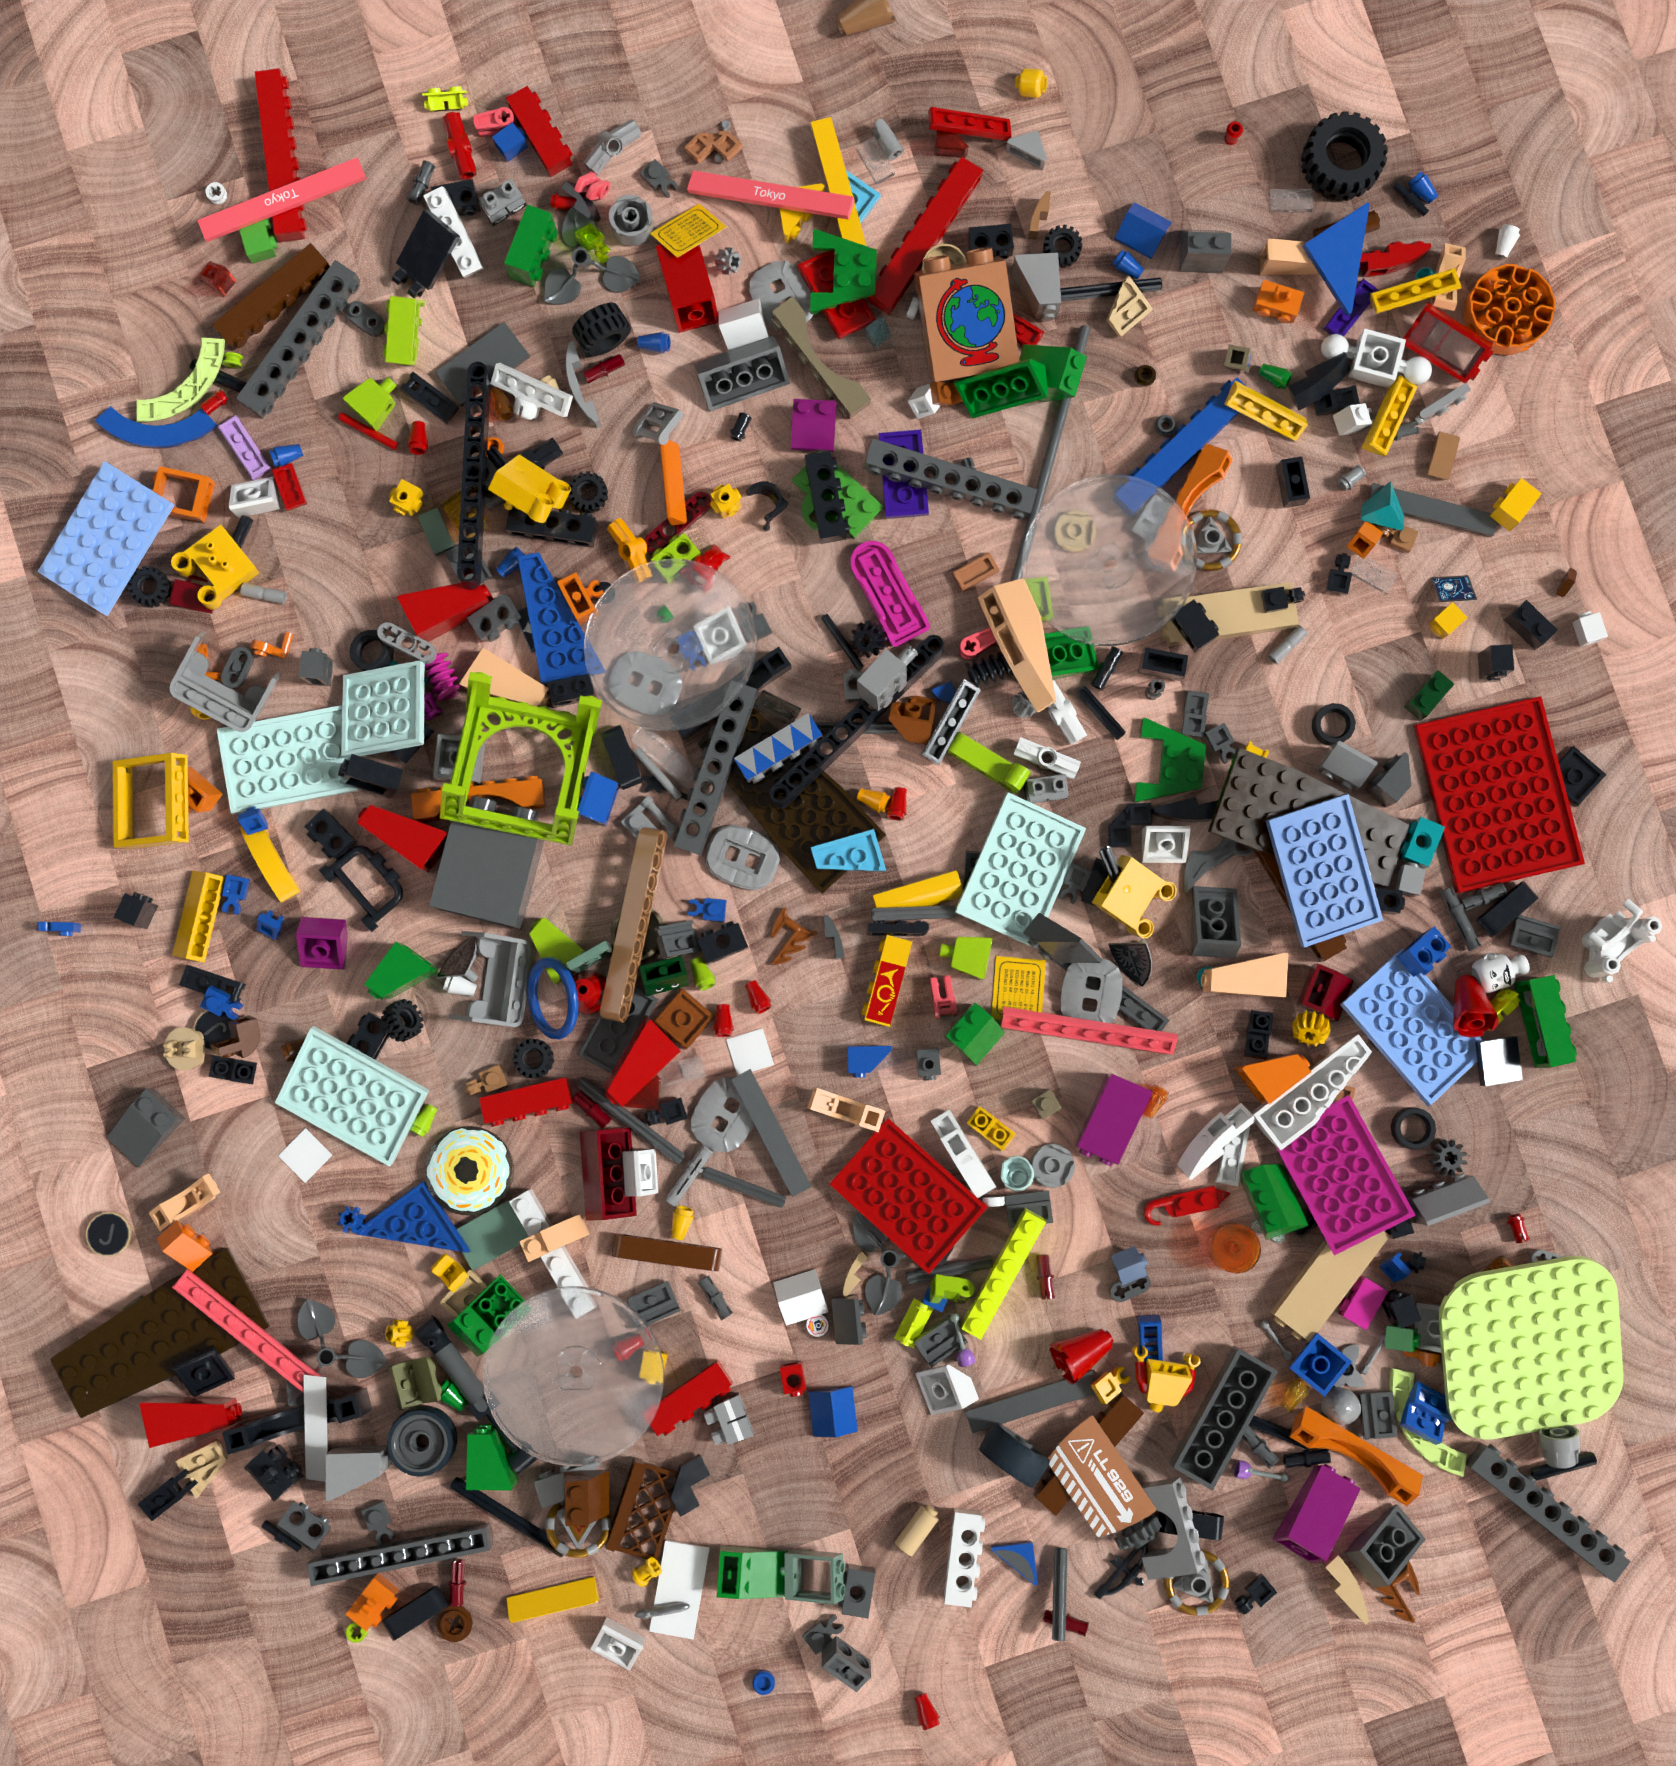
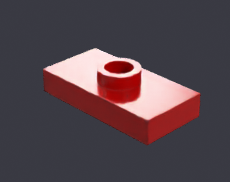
M292 463L271 470L286 511L307 505Z

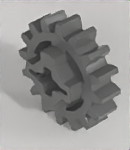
M1150 1515L1148 1518L1146 1517L1136 1524L1121 1530V1533L1117 1534L1114 1540L1120 1550H1125L1128 1547L1138 1549L1147 1542L1152 1541L1155 1538V1532L1159 1531L1162 1525L1156 1515Z

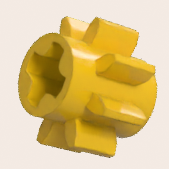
M393 1320V1325L386 1327V1341L391 1342L390 1346L405 1347V1342H410L413 1338L412 1326L408 1325V1321Z

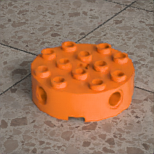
M1504 264L1490 269L1471 288L1464 302L1463 320L1467 328L1493 343L1491 350L1494 351V354L1514 355L1527 351L1548 331L1553 320L1556 300L1550 284L1539 272L1531 268L1528 270L1517 266V264Z

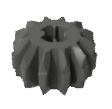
M1441 1139V1145L1438 1143L1433 1144L1436 1151H1429L1430 1155H1434V1158L1430 1159L1429 1163L1435 1164L1433 1167L1434 1171L1440 1170L1442 1176H1446L1447 1173L1450 1176H1455V1170L1457 1172L1463 1171L1460 1164L1467 1165V1161L1462 1160V1157L1467 1156V1152H1460L1463 1148L1462 1144L1456 1145V1141L1450 1139L1449 1142L1446 1139ZM1447 1154H1451V1159H1448L1449 1161H1445V1156H1448Z

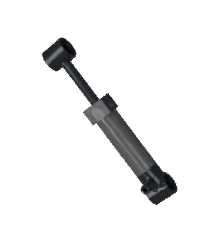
M431 1315L415 1327L414 1332L423 1345L428 1347L469 1403V1409L477 1420L486 1415L511 1449V1452L506 1457L512 1468L520 1474L537 1461L538 1457L532 1447L526 1441L518 1445L493 1411L500 1403L491 1391L488 1392L448 1338L440 1321L434 1315Z

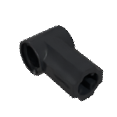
M552 437L534 450H526L521 456L544 470L546 465L563 455V452Z

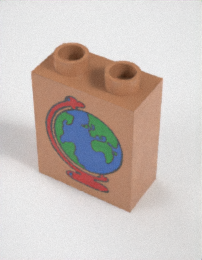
M992 247L969 250L966 252L967 262L950 265L949 255L927 258L923 260L924 270L914 272L929 375L934 382L976 375L1019 362L1006 260L999 256L993 257Z

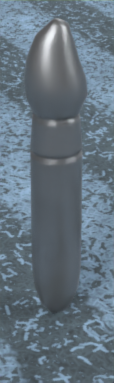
M676 1603L650 1609L643 1608L637 1611L634 1616L636 1618L648 1619L650 1617L679 1613L689 1609L690 1605L688 1603Z

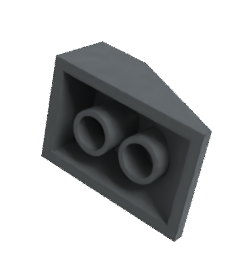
M1193 886L1191 916L1192 956L1236 958L1241 947L1237 889Z
M1041 913L1036 915L1023 932L1029 939L1027 943L1036 950L1040 949L1038 954L1046 960L1051 958L1058 963H1101L1103 960L1082 938Z
M145 1089L129 1106L107 1138L139 1168L186 1118L155 1089Z
M1396 1504L1357 1536L1344 1553L1373 1588L1390 1586L1426 1539L1398 1504Z

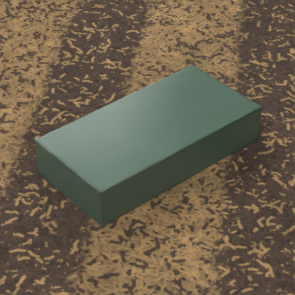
M438 508L418 515L435 556L455 547Z

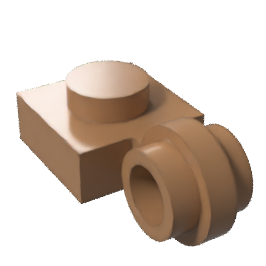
M1378 524L1376 528L1383 532L1381 537H1392L1389 545L1407 553L1411 551L1419 532L1407 526H1404L1403 531L1393 530V528Z
M499 1064L480 1072L481 1082L478 1083L477 1079L465 1083L464 1091L469 1096L481 1092L480 1087L484 1086L486 1093H491L507 1086L508 1082L501 1065Z

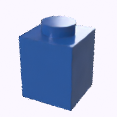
M513 122L492 136L495 147L507 162L528 148L525 140L527 135L521 127L517 129Z

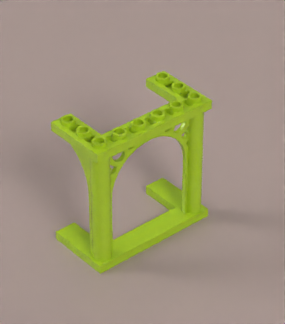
M470 672L466 700L467 713L450 784L443 783L440 819L572 846L579 811H577L592 737H595L602 700L594 696L580 695L577 715H573L568 711L559 712L545 706H532L522 701L513 702L503 697H490L492 676H488L483 672ZM489 714L498 716L500 724H491L487 716ZM505 718L513 719V721H506ZM484 726L489 729L487 732H482ZM526 727L545 734L558 746L564 759L565 771L553 824L466 806L478 752L491 735L506 728ZM547 727L555 728V730H548ZM562 730L572 733L569 738L563 740L559 739L557 734ZM573 742V745H570L571 750H567L564 745H569Z

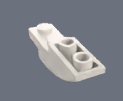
M1242 1103L1225 1116L1220 1112L1189 1144L1177 1166L1192 1180L1225 1153L1222 1148L1256 1121L1255 1117Z
M947 1110L931 1120L942 1143L975 1196L979 1198L996 1188L951 1110Z

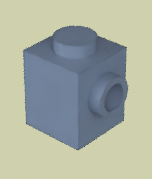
M1136 1246L1111 1255L1114 1268L1122 1285L1147 1276L1145 1266H1148L1147 1260L1143 1253L1139 1254Z

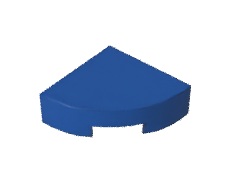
M952 681L931 690L937 699L945 703H950L956 692Z

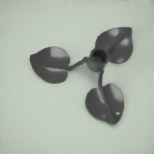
M573 207L565 216L562 226L564 242L572 248L579 246L572 253V260L575 263L573 265V273L571 275L564 268L552 270L546 278L544 300L547 303L556 305L567 304L575 300L581 291V284L574 279L577 269H586L590 265L605 271L603 282L607 289L612 292H624L640 281L639 272L627 258L612 256L607 260V268L591 259L590 254L584 249V244H589L595 239L597 234L596 224Z
M855 1214L853 1233L858 1246L867 1252H874L878 1246L881 1247L882 1255L880 1261L886 1267L887 1277L885 1278L882 1275L873 1276L865 1286V1296L873 1315H881L894 1308L901 1299L902 1285L897 1280H890L891 1268L896 1267L900 1263V1259L909 1256L905 1253L899 1255L895 1250H886L882 1242L886 1241L888 1237L862 1214ZM954 1246L937 1266H942L946 1262Z
M307 1299L303 1303L298 1315V1329L306 1340H313L318 1336L320 1338L321 1350L317 1354L319 1364L315 1369L317 1373H319L322 1366H330L336 1359H348L346 1363L347 1371L355 1378H367L386 1364L383 1352L375 1344L366 1340L352 1342L348 1348L349 1355H337L333 1348L326 1347L323 1334L331 1332L334 1328L335 1315L328 1306L311 1299ZM287 1380L288 1405H304V1393Z

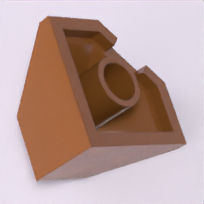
M915 695L909 697L907 702L900 703L898 701L892 703L889 720L906 741L926 745L930 739L937 699Z

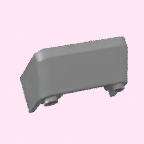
M202 630L194 638L169 687L170 693L176 699L238 732H246L252 727L282 673H276L267 689L255 685L247 690L245 696L205 675L209 667V661L206 656L197 651L207 633Z
M461 931L463 936L477 938V952L482 957H488L482 1001H472L467 1008L466 1016L449 1014V1019L518 1027L524 1018L527 982L533 954L532 944L524 939L484 932Z

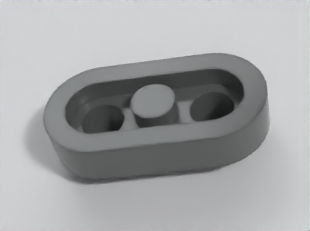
M353 301L348 304L346 316L350 322L372 337H378L384 333L385 322L379 314L360 301ZM355 309H360L359 313L353 314V311ZM372 321L377 322L375 326H370V323Z
M237 647L232 651L221 674L222 683L228 688L238 689L244 684L254 662V655L249 649ZM242 656H246L245 662H240ZM237 675V680L232 682V676Z

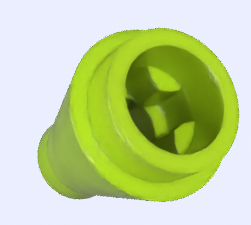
M697 957L690 961L695 985L699 987L700 991L710 989L716 985V977L705 964L702 957Z
M426 1103L424 1108L417 1114L410 1130L424 1137L426 1133H429L438 1109Z

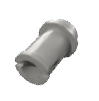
M1356 465L1347 474L1341 475L1337 483L1342 490H1351L1353 484L1364 477L1366 472L1362 466Z

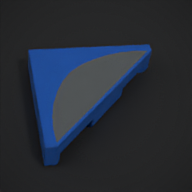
M1032 1541L991 1546L992 1551L1033 1585H1038Z

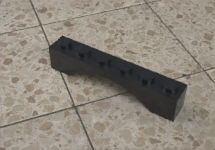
M777 647L732 681L756 688L759 691L791 670V663L780 647ZM726 685L670 718L671 723L683 741L717 719L718 707L720 705L723 706L725 701L723 693ZM734 701V702H732V704H731V706H730V709H732L733 707L737 706V705L740 704L741 702H740V701Z

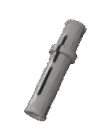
M702 1144L694 1158L687 1162V1168L665 1198L669 1204L676 1207L696 1176L703 1172V1166L711 1154H713L710 1148Z

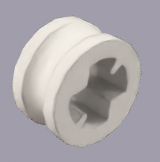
M210 183L206 188V196L213 204L220 205L226 201L227 192L220 183ZM213 191H219L221 194L219 196H214L212 193Z

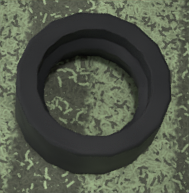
M366 630L360 632L353 639L349 653L351 660L357 667L363 671L388 667L393 660L394 648L380 640L377 630ZM374 640L380 641L383 648L379 658L371 663L364 662L361 659V654L365 645Z
M1331 703L1315 713L1311 728L1313 735L1319 742L1332 746L1338 741L1344 743L1352 736L1355 731L1356 721L1354 714L1348 707L1342 704ZM1336 712L1343 716L1346 722V729L1342 735L1330 737L1322 731L1321 720L1327 713Z
M1417 1107L1404 1108L1397 1112L1390 1126L1394 1140L1400 1146L1413 1150L1423 1149L1430 1145L1436 1134V1124L1431 1114ZM1411 1115L1419 1116L1426 1124V1132L1423 1138L1413 1142L1403 1137L1400 1128L1402 1121Z

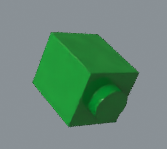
M1394 1325L1386 1326V1349L1414 1352L1420 1347L1421 1334H1418V1328L1404 1327L1401 1329Z

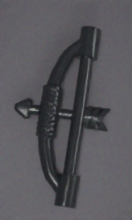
M1149 1542L1138 1549L1134 1548L1124 1561L1115 1554V1559L1109 1562L1117 1569L1093 1593L1098 1599H1101L1103 1596L1116 1594L1126 1586H1129L1133 1580L1136 1581L1138 1586L1144 1585L1143 1578H1138L1137 1575L1142 1571L1144 1565L1142 1557L1148 1553ZM1142 1549L1143 1552L1140 1560L1129 1570L1126 1566ZM1124 1570L1127 1574L1122 1579V1582L1109 1590L1108 1587Z

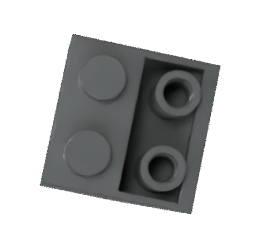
M1406 752L1399 756L1395 754L1392 758L1390 757L1382 766L1384 770L1379 774H1375L1368 782L1371 786L1366 791L1385 807L1397 803L1411 787L1409 755Z
M858 1294L848 1295L847 1297H832L836 1344L862 1345V1339L867 1338L866 1324L861 1322L860 1316L865 1315L863 1300H859Z

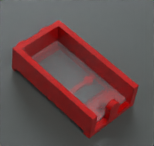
M1427 302L1403 337L1406 340V347L1464 384L1469 379L1473 381L1480 372L1478 367L1481 362L1484 361L1486 363L1494 352L1491 350L1492 342H1489L1446 315L1429 302Z

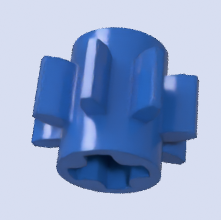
M346 1206V1211L338 1213L340 1221L337 1225L344 1226L342 1232L348 1233L351 1229L352 1233L357 1234L359 1227H365L363 1219L366 1218V1215L359 1214L360 1208L355 1207L352 1211L351 1207ZM351 1217L354 1219L353 1223L349 1221Z

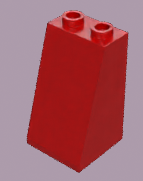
M662 244L657 245L658 259L678 333L719 323L715 297L700 244L678 258Z
M461 583L399 595L397 599L416 635L429 642L468 622L467 618L491 602L493 597L485 584L479 585L474 590H468Z
M369 805L368 808L364 807L358 815V824L427 873L431 871L443 855L448 835L443 830L373 805Z
M647 1015L642 1019L604 1084L606 1089L605 1095L614 1105L619 1103L623 1107L681 1052Z
M155 1396L139 1403L149 1448L230 1427L240 1421V1416H242V1407L240 1403H237L236 1398Z

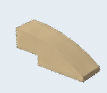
M1332 1551L1327 1562H1320L1336 1579L1330 1587L1366 1625L1369 1622L1368 1613L1358 1583L1348 1566L1336 1552Z

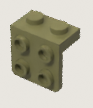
M429 1356L410 1359L388 1367L399 1411L422 1403L441 1400L442 1389L435 1376V1364Z

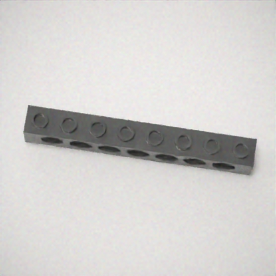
M334 260L236 399L241 405L262 419L272 411L274 402L284 394L289 381L297 376L299 367L309 359L314 346H317L322 341L324 332L334 324L338 312L344 310L348 298L351 294L357 292L361 281L355 272ZM336 286H342L340 291L333 292ZM324 303H330L328 308L321 309ZM312 320H317L314 326H309ZM305 337L302 343L296 344L299 338ZM287 355H293L289 361H284ZM275 372H280L277 378H272ZM263 389H268L264 396H259Z
M873 438L863 469L867 470L869 474L888 476L889 480L900 482L901 480L909 483L914 488L924 487L933 494L940 495L943 493L950 495V498L953 500L962 501L963 499L969 501L973 506L989 507L995 513L1005 512L1019 520L1029 517L1037 493L1035 488ZM883 459H890L893 465H885L883 463ZM903 465H910L913 468V472L905 471ZM924 471L932 472L934 478H927L924 475ZM945 478H952L954 485L947 484ZM965 484H972L975 491L967 490ZM986 490H992L995 493V497H989L986 494ZM1012 496L1016 503H1009L1006 497Z
M731 681L730 685H726L723 693L725 698L724 704L718 707L716 718H718L716 727L712 726L708 738L711 739L709 747L705 746L701 759L704 760L702 767L697 768L694 780H697L695 787L690 788L687 796L689 801L688 807L683 809L680 816V821H682L680 830L676 829L673 836L674 847L699 856L702 855L734 763V758L737 755L758 695L756 688L735 681ZM740 701L742 704L741 709L732 711L730 709L732 702ZM728 721L734 723V729L731 732L723 730L724 724ZM720 742L727 743V749L723 753L716 751V746ZM717 762L720 764L719 771L714 774L710 773V764ZM705 783H711L713 786L709 794L702 793V786ZM700 803L704 804L705 812L701 815H696L694 811L695 806ZM691 824H696L698 832L690 836L687 833V829Z
M1480 1443L1466 1461V1466L1602 1575L1615 1583L1631 1562L1624 1556L1626 1552L1616 1544L1611 1546L1607 1543L1608 1537L1599 1530L1592 1531L1589 1528L1590 1523L1583 1517L1578 1515L1576 1518L1570 1512L1573 1509L1562 1501L1557 1503L1552 1499L1555 1495L1548 1489L1537 1487L1535 1485L1536 1480L1525 1472L1522 1475L1517 1471L1519 1467L1509 1458L1506 1460L1502 1459L1499 1456L1501 1452L1493 1445L1489 1444L1487 1447ZM1498 1462V1470L1492 1473L1491 1466ZM1512 1477H1516V1484L1513 1487H1509V1480ZM1534 1491V1498L1531 1501H1527V1494ZM1551 1505L1552 1512L1545 1516L1546 1507ZM1569 1520L1570 1526L1563 1530V1523ZM1587 1534L1588 1539L1586 1543L1581 1544V1537ZM1605 1549V1556L1599 1558L1600 1550Z
M490 1523L315 1557L307 1563L310 1585L316 1586L490 1551L494 1545Z

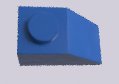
M892 1046L848 1047V1073H853V1078L866 1077V1073H871L892 1051Z

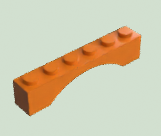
M1205 443L1203 449L1198 452L1196 463L1193 469L1189 470L1184 486L1179 489L1177 500L1174 506L1170 507L1164 525L1160 526L1156 541L1149 547L1148 557L1153 565L1176 573L1185 555L1182 531L1188 513L1203 492L1224 479L1233 461L1228 450Z
M538 776L525 777L524 781H517L516 778L504 779V783L495 784V781H484L480 786H473V783H471L467 801L470 800L471 796L505 799L526 809L547 807L545 783L542 779H538ZM443 786L438 787L439 790L437 791L422 788L417 789V793H411L413 819L415 821L422 822L440 819Z
M1307 1406L1294 1418L1290 1438L1307 1448L1330 1449L1352 1458L1375 1477L1387 1495L1405 1506H1408L1419 1496L1423 1478L1421 1473Z

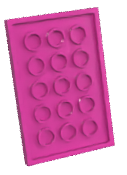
M1350 1095L1332 1103L1320 1116L1315 1125L1282 1150L1277 1148L1334 1256L1415 1216Z

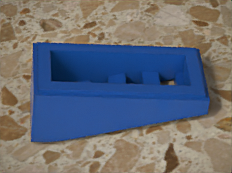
M1160 1315L1138 1316L1140 1355L1143 1352L1142 1346H1144L1147 1351H1157V1354L1147 1355L1144 1358V1362L1147 1359L1163 1361L1162 1322ZM1156 1333V1336H1144V1334ZM1155 1342H1157V1345H1146V1346H1145V1344H1144V1343H1155Z

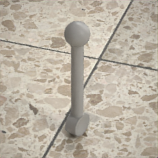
M728 120L722 122L723 131H727L731 127ZM717 153L714 160L719 163L722 161V156Z
M1263 1320L1261 1327L1267 1330L1283 1352V1358L1290 1360L1292 1353L1287 1351L1269 1327V1322Z
M1386 1333L1380 1336L1379 1344L1366 1365L1361 1369L1362 1374L1366 1375L1368 1373L1369 1367L1385 1343Z

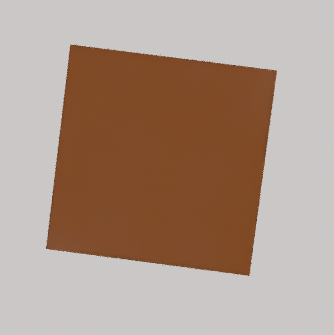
M682 988L655 1018L654 1022L687 1050L715 1016Z

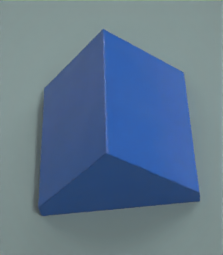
M1134 202L1128 210L1114 240L1152 259L1172 222Z
M1316 1332L1289 1368L1325 1397L1352 1361Z
M853 1386L808 1391L813 1437L836 1438L858 1431Z

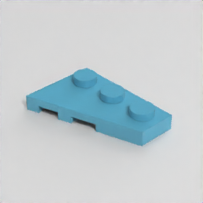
M874 829L811 847L817 869L886 872Z

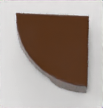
M1569 568L1559 585L1557 595L1561 597L1566 596L1576 581V570Z

